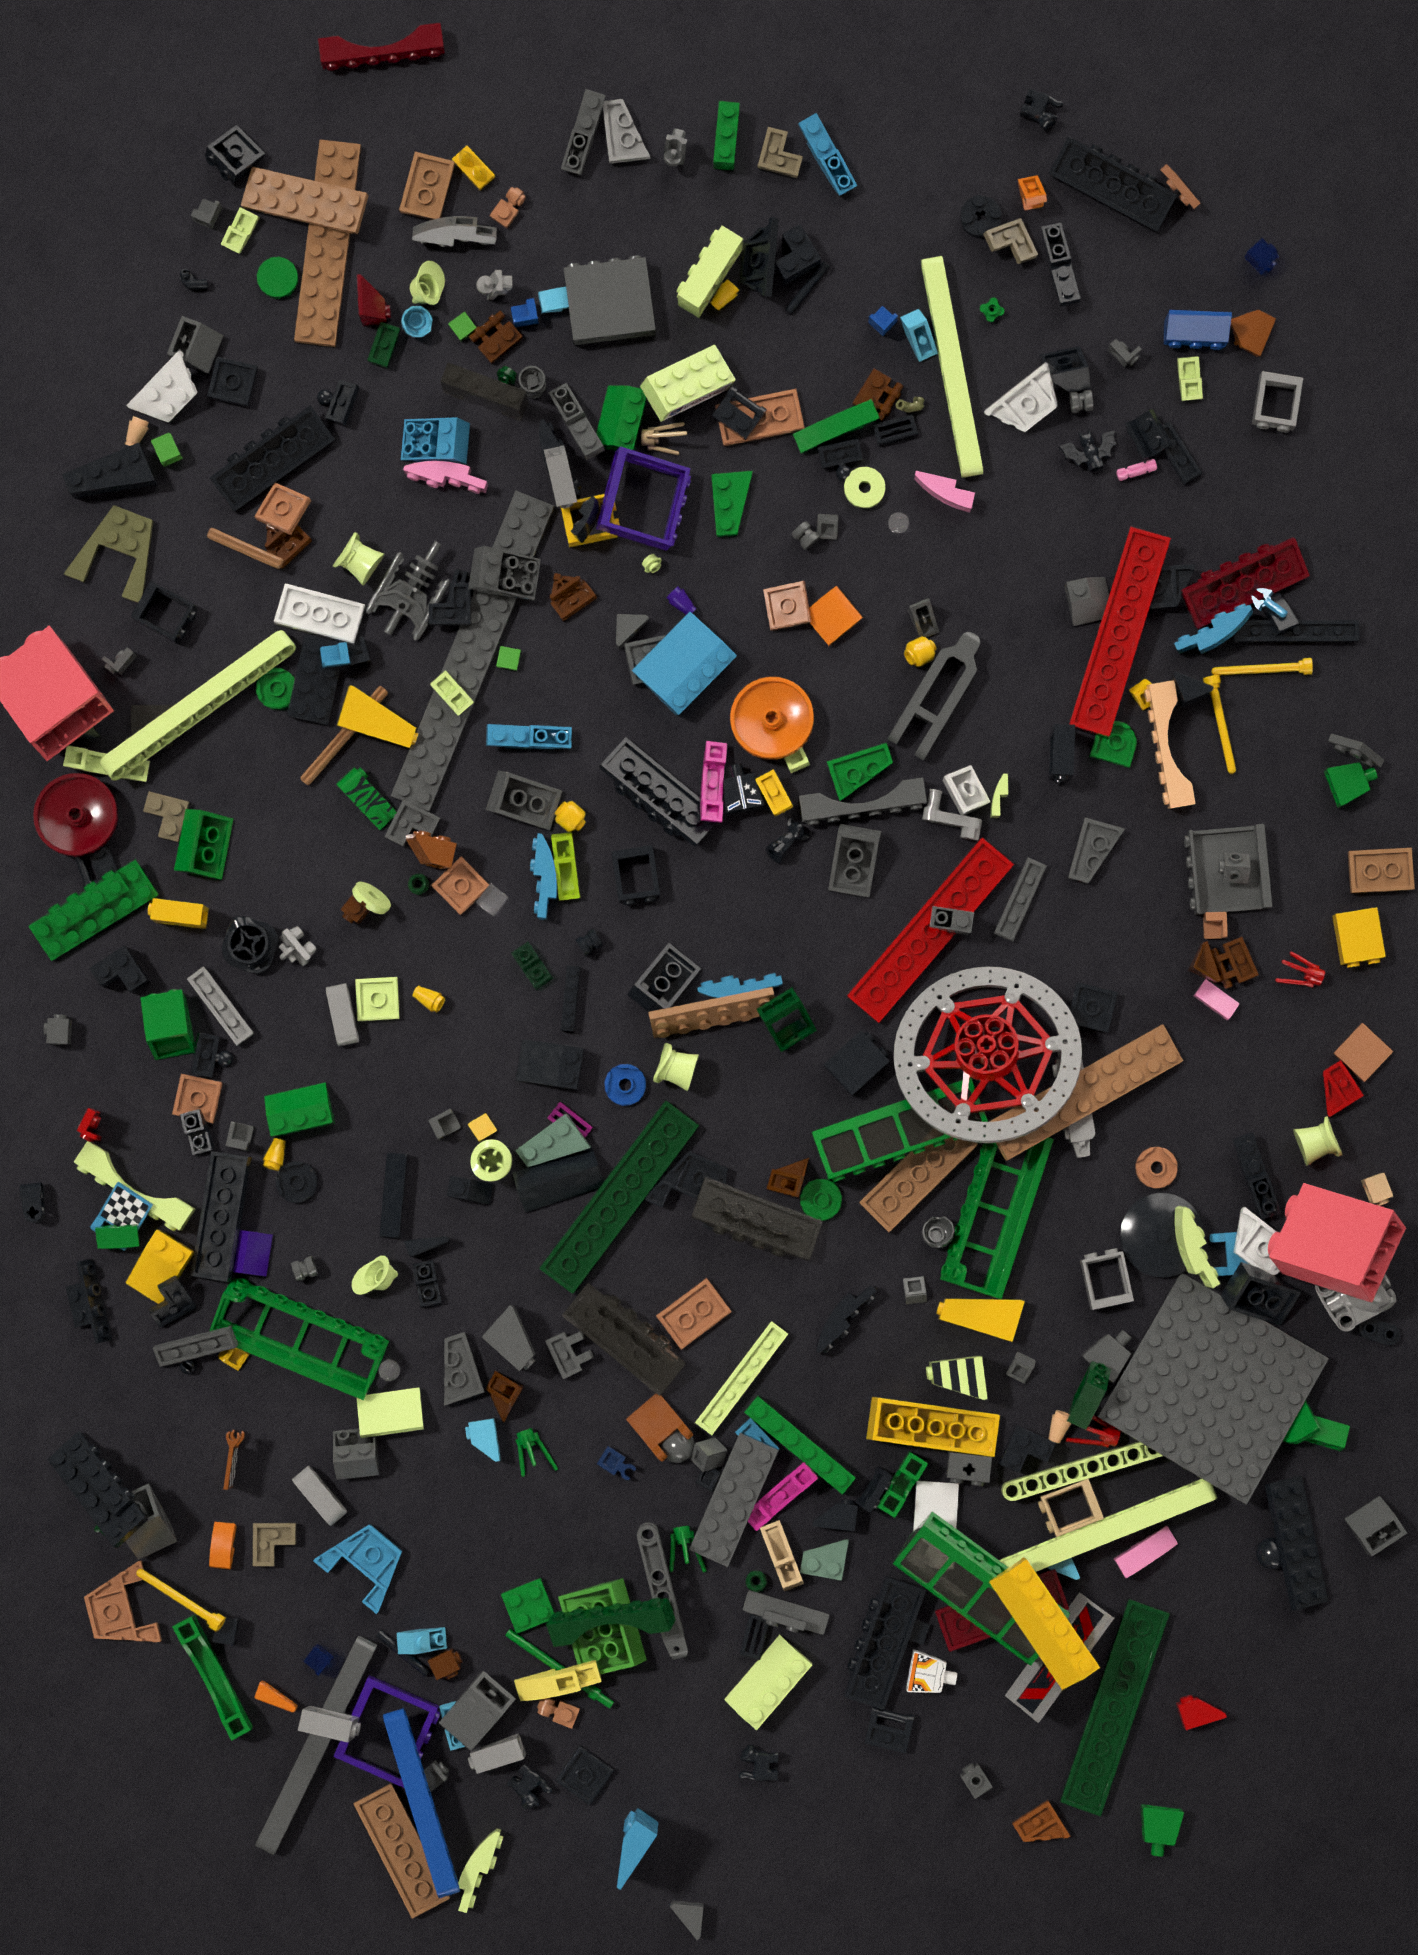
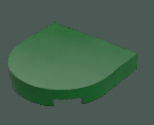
M1115 721L1110 737L1096 734L1089 757L1130 768L1137 744L1133 730L1129 725Z
M1306 1400L1283 1439L1286 1443H1301L1321 1431Z

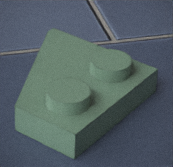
M843 1539L835 1543L803 1551L800 1573L842 1581L849 1540Z

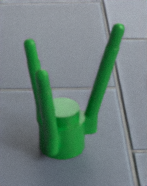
M530 1428L516 1434L518 1437L516 1443L522 1477L525 1476L523 1448H527L532 1466H536L531 1448L536 1445L535 1441L555 1471L558 1470L554 1460L541 1442L538 1432L534 1433L533 1429Z
M690 1526L673 1528L674 1534H670V1572H673L676 1541L677 1545L682 1544L685 1563H689L687 1543H690V1541L692 1543L694 1539V1532L690 1531ZM695 1553L702 1571L706 1572L702 1556Z

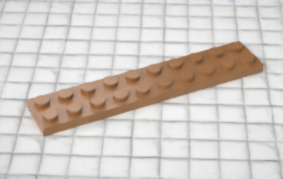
M320 140L314 181L356 190L361 144ZM309 224L294 337L296 343L336 347L350 233Z
M1162 1024L1080 1070L1079 1078L1071 1097L1055 1117L1039 1129L1025 1136L1009 1141L996 1142L1004 1159L1007 1161L1181 1063L1183 1059L1165 1026ZM1051 1087L1035 1095L1034 1097L1038 1101H1041L1044 1098V1096L1049 1092ZM1017 1106L989 1122L1010 1119L1026 1112V1110L1022 1106Z

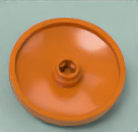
M765 677L749 683L739 692L731 708L730 722L734 737L744 750L756 757L774 760L790 756L803 747L813 729L814 713L809 697L796 683L780 677Z

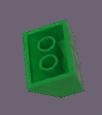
M608 386L596 433L605 449L616 451L621 446L635 451L647 403V397L642 389L632 386Z
M185 809L174 870L222 880L233 818L203 810Z
M326 1082L264 1096L266 1117L271 1137L335 1124Z

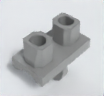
M495 270L490 277H480L476 287L480 293L489 294L487 300H494L498 295H506L507 291L512 289V276H502V270Z
M298 926L291 930L285 929L279 939L283 944L279 948L283 953L279 957L281 960L288 958L292 963L297 959L302 966H305L315 953L316 947L310 941L301 946L298 940L304 934Z

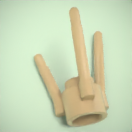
M680 422L642 429V446H647L648 450L679 455L678 451L656 446L655 444H659V437L687 435L686 431L659 433V431L684 426L685 423Z

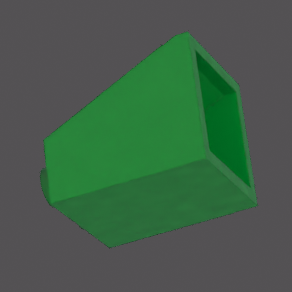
M173 989L166 993L149 994L146 997H141L146 1042L154 1059L159 1060L194 1053V1036L187 1000L183 990Z

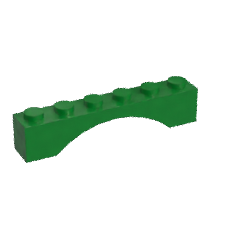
M758 1395L744 1411L745 1414L800 1460L805 1462L841 1494L855 1480L854 1475L824 1452Z
M195 1614L172 1626L182 1647L200 1673L231 1741L249 1732L253 1726Z

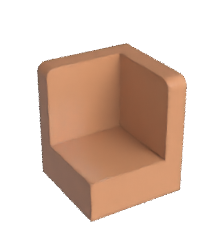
M1206 912L1203 914L1204 939L1227 938V912Z

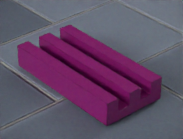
M561 1102L558 1103L556 1108L547 1117L554 1123L556 1121L553 1118L555 1115L563 1116L559 1112L560 1108H562L587 1128L584 1132L576 1125L584 1138L593 1129L592 1126Z

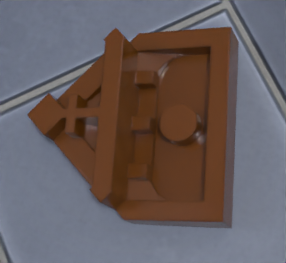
M266 524L267 539L265 548L267 552L283 559L282 569L312 542V539L298 525L292 534L289 535Z
M554 573L552 593L549 597L551 600L550 604L564 622L597 597L586 581L581 579L580 576L570 577Z

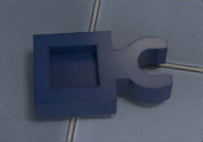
M610 1446L606 1448L597 1462V1465L613 1475L618 1470L625 1480L630 1479L625 1474L627 1468H631L633 1471L636 1470L634 1465L624 1464L623 1461L626 1457Z

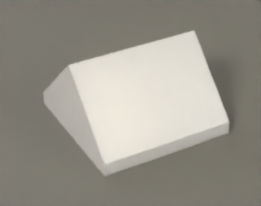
M971 765L944 776L942 781L960 815L965 816L990 802Z

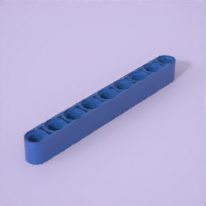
M402 1708L383 1714L386 1730L438 1898L460 1892L458 1880L406 1711Z

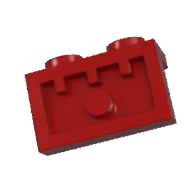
M92 1108L87 1109L77 1129L81 1133V1138L89 1142L101 1140L102 1136L92 1132V1129H96L101 1121L99 1117L101 1112Z

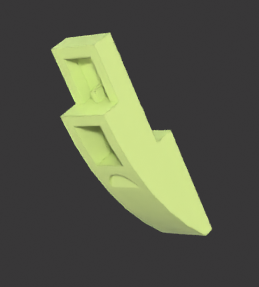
M1178 1206L1175 1208V1234L1183 1263L1188 1273L1199 1274L1206 1287L1214 1288L1220 1284L1217 1279L1218 1273L1212 1266L1210 1267L1206 1252L1202 1248L1200 1249V1247L1206 1244L1203 1238L1205 1234L1194 1222L1195 1216L1193 1212L1187 1207Z
M497 1828L479 1844L466 1863L458 1882L459 1888L464 1889L458 1911L467 1913L468 1908L473 1909L476 1899L473 1891L475 1887L479 1888L483 1876L479 1872L488 1874L489 1868L494 1869L497 1857L493 1856L495 1848L500 1849L503 1836L500 1835L501 1829Z

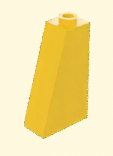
M351 685L348 687L337 726L410 748L411 744L415 745L418 733L415 732L416 728L356 687Z
M944 1299V1302H939L936 1314H939L938 1319L1013 1342L1025 1301Z

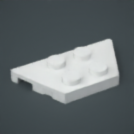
M179 350L126 406L160 420L170 422L197 394L196 387L191 381L190 371L186 368L182 358L184 356L183 352Z
M1046 362L989 406L984 413L988 416L993 415L1008 425H1014L1021 431L1026 432L1058 405L1048 364Z
M1243 1207L1240 1212L1234 1253L1246 1263L1259 1267L1273 1276L1280 1272L1268 1254L1269 1240L1277 1231L1246 1207Z

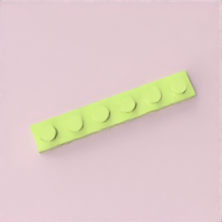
M771 1321L695 1423L713 1435L788 1333Z

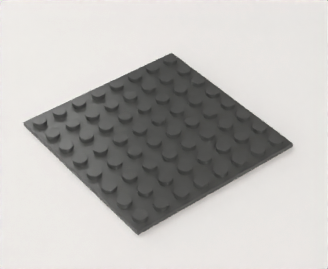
M1180 1273L1098 1418L1247 1505L1329 1358L1264 1320L1229 1310L1221 1295L1187 1275Z

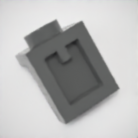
M1117 339L1108 347L1109 352L1123 367L1129 363L1132 366L1137 362L1142 350L1138 346L1130 354L1126 344L1122 341L1119 342Z
M126 648L116 655L114 663L105 656L102 660L106 663L104 667L114 674L117 671L122 675L137 655L129 648Z
M436 1760L424 1769L430 1792L449 1777L447 1767L442 1762L438 1764Z

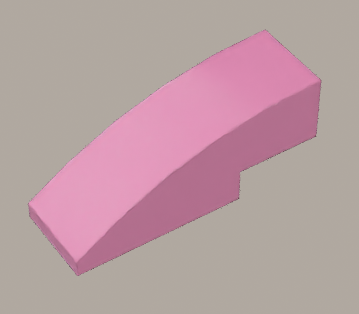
M916 471L914 480L929 494L951 507L970 513L975 495L974 492L955 488L956 480Z
M1166 1525L1115 1557L1114 1561L1124 1577L1128 1578L1165 1554L1178 1543Z

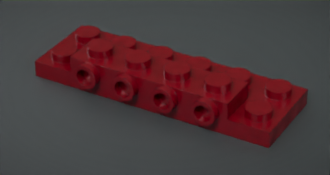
M1292 537L1275 546L1263 544L1257 548V552L1251 555L1249 552L1244 553L1234 563H1231V561L1225 562L1215 572L1212 570L1203 572L1201 574L1202 578L1198 579L1197 583L1182 589V595L1195 627L1198 629L1211 623V620L1218 613H1230L1239 605L1246 604L1247 606L1253 603L1252 595L1258 600L1264 598V595L1257 591L1259 588L1269 589L1275 593L1309 577V572L1296 539Z
M1050 1569L1037 1574L1055 1602L1065 1610H1069L1056 1570ZM989 1587L976 1601L1005 1624L1012 1617L997 1593ZM949 1605L935 1610L949 1652L991 1637ZM1016 1621L1011 1626L1012 1629L1019 1627Z

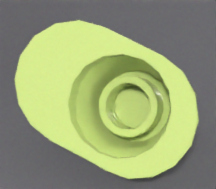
M433 261L424 262L417 276L412 280L410 292L413 296L412 302L414 304L428 303L435 305L438 303L444 288L445 277L437 263Z
M379 1256L360 1268L354 1275L352 1280L353 1292L363 1295L373 1289L386 1290L398 1276V1273L389 1264L386 1256Z

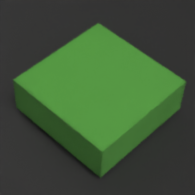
M465 312L448 323L460 341L471 335L476 328Z
M500 646L496 667L517 671L521 650Z

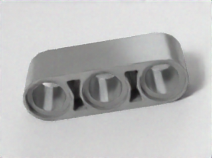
M347 983L326 987L338 1046L359 1042Z
M309 1465L292 1479L302 1494L330 1526L347 1513L345 1507Z

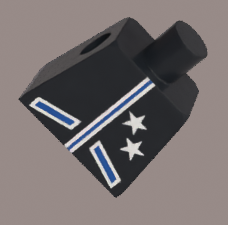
M742 764L731 765L732 777L724 779L725 815L763 808L764 801L753 773L744 775Z

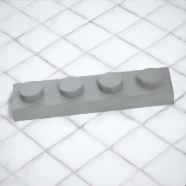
M204 966L187 978L236 1046L254 1034Z

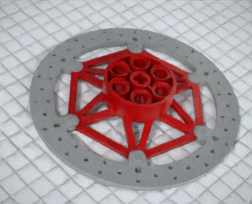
M977 967L950 974L929 986L914 1000L906 1011L899 1025L894 1044V1067L897 1080L905 1099L912 1109L925 1122L938 1131L957 1139L976 1143H996L1013 1140L1025 1136L1049 1122L1071 1097L1079 1078L1082 1063V1046L1078 1026L1064 1001L1040 980L1023 972L1001 967ZM995 987L1007 989L1005 995L957 1003L950 999V997L975 988ZM1022 995L1033 1000L1048 1014L1057 1029L1058 1036L1050 1037L1020 1003L1019 1000ZM1001 1004L992 1015L986 1014L971 1017L960 1011V1009ZM935 1008H938L942 1013L923 1056H914L919 1031L927 1017ZM1008 1008L1006 1020L999 1017ZM1015 1009L1019 1011L1042 1039L1016 1034L1015 1029L1012 1027ZM955 1016L966 1022L960 1027ZM949 1019L957 1034L955 1043L931 1055L946 1020ZM993 1027L1000 1028L997 1032L990 1031ZM972 1030H977L979 1032L976 1035L969 1034V1032ZM1006 1042H1010L1013 1044L1011 1047L1003 1046V1044ZM1018 1042L1033 1044L1038 1047L1019 1051ZM965 1048H968V1049L971 1050V1051H970L969 1053H967V1054H964V1053L961 1052V1050H963V1049H965ZM953 1051L956 1053V1061H937ZM1053 1052H1061V1064L1057 1078L1049 1092L1041 1101H1038L1034 1096ZM1044 1053L1030 1089H1027L1016 1063L1020 1059ZM1000 1060L1005 1062L1002 1066H998L995 1063ZM979 1063L984 1065L981 1069L974 1068ZM933 1069H962L964 1071L960 1100ZM925 1071L956 1107L953 1114L941 1108L929 1097L918 1079V1072ZM1013 1072L1021 1092L1003 1079V1077ZM969 1079L979 1080L980 1083L967 1100ZM989 1081H996L1016 1098L1014 1100L974 1105ZM1022 1106L1026 1110V1112L1016 1117L1002 1121L977 1122L968 1120L970 1113Z

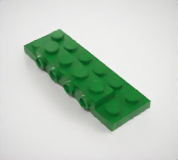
M136 859L115 872L110 870L102 876V880L98 883L93 881L84 887L85 891L80 894L76 892L66 898L67 902L62 905L58 903L48 909L49 913L29 925L30 930L51 961L158 896V892Z

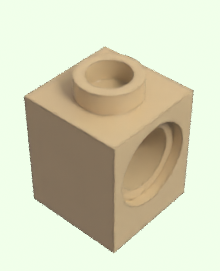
M1379 1173L1361 1180L1371 1204L1376 1203L1380 1206L1388 1203V1198L1393 1197L1385 1173Z

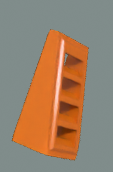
M263 1680L259 1683L255 1699L290 1712L297 1710L298 1705L271 1685Z

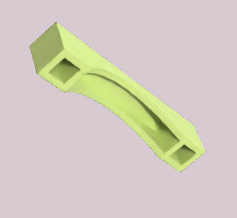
M87 1141L74 1161L78 1165L77 1169L86 1175L90 1172L96 1176L94 1180L103 1186L108 1184L114 1189L116 1183L120 1182L152 1203L153 1206L148 1215L155 1220L161 1218L166 1222L164 1225L174 1232L176 1229L182 1231L196 1210L179 1198H154L134 1190L116 1172L109 1153L93 1142Z

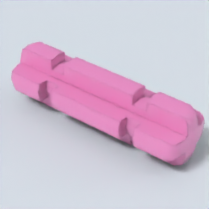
M1154 459L1147 460L1146 463L1141 462L1128 466L1127 469L1121 468L1116 472L1119 481H1123L1128 477L1133 478L1146 474L1147 471H1155L1157 464Z

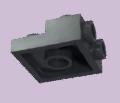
M236 125L207 146L205 158L210 166H216L220 170V175L225 181L230 180L234 184L248 173L249 168L262 160L265 153Z

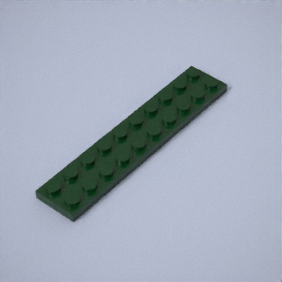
M665 1100L539 1269L573 1294L699 1125Z
M1128 1599L1060 1798L1061 1803L1101 1817L1169 1617L1168 1612Z

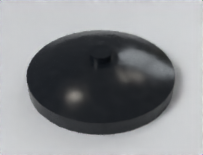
M1156 1193L1139 1199L1127 1210L1120 1226V1243L1124 1255L1136 1269L1154 1277H1171L1187 1270L1176 1241L1175 1208L1178 1206L1189 1208L1195 1216L1194 1222L1203 1232L1204 1226L1196 1209L1185 1199L1169 1193Z

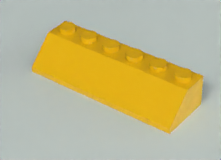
M1022 1558L989 1581L1062 1690L1083 1680L1100 1668L1026 1558Z

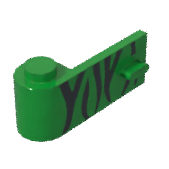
M354 767L336 785L381 830L395 817L397 812L366 780L368 775L361 768L357 770Z

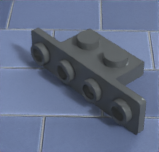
M751 1590L748 1591L743 1606V1611L762 1616L763 1619H766V1624L776 1627L779 1624L786 1625V1630L795 1633L805 1629L823 1635L829 1619V1614Z

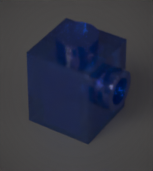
M1261 238L1247 251L1244 258L1262 275L1265 271L1269 273L1276 267V260L1279 255L1277 254V249L1272 244H1268Z

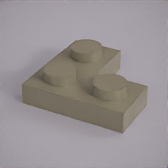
M768 127L758 168L798 178L803 156L784 152L788 132Z
M1021 218L987 230L983 234L991 252L1010 246L1018 264L1038 256Z
M148 792L143 812L163 817L158 837L179 843L185 809L189 808L190 802Z
M253 1523V1566H275V1545H296V1523Z

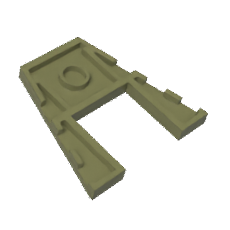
M113 506L67 568L64 575L85 583L99 546L112 549L136 559L122 597L138 603L145 589L153 520Z

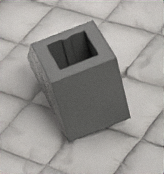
M932 906L929 927L951 933L970 935L974 912Z

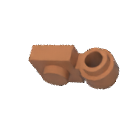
M511 187L506 194L508 202L501 199L490 214V218L506 229L519 213L514 206L518 205L520 207L526 199L524 192L519 188Z
M551 1698L539 1701L537 1713L545 1717H549L550 1714L554 1713L553 1722L571 1729L573 1728L580 1710L579 1707L560 1700L558 1707L554 1705L555 1700Z

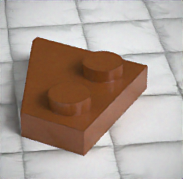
M1048 1800L1012 1822L1023 1842L1070 1837Z

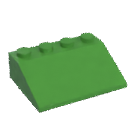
M623 1578L558 1596L563 1612H571L579 1608L583 1610L591 1609L595 1606L607 1607L615 1603H630ZM605 1624L597 1626L583 1633L572 1644L577 1665L596 1660L600 1674L633 1667L646 1661L638 1628L629 1625Z

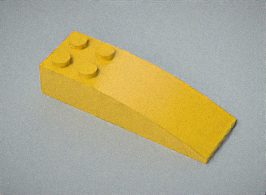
M872 1397L866 1439L995 1457L1000 1415Z

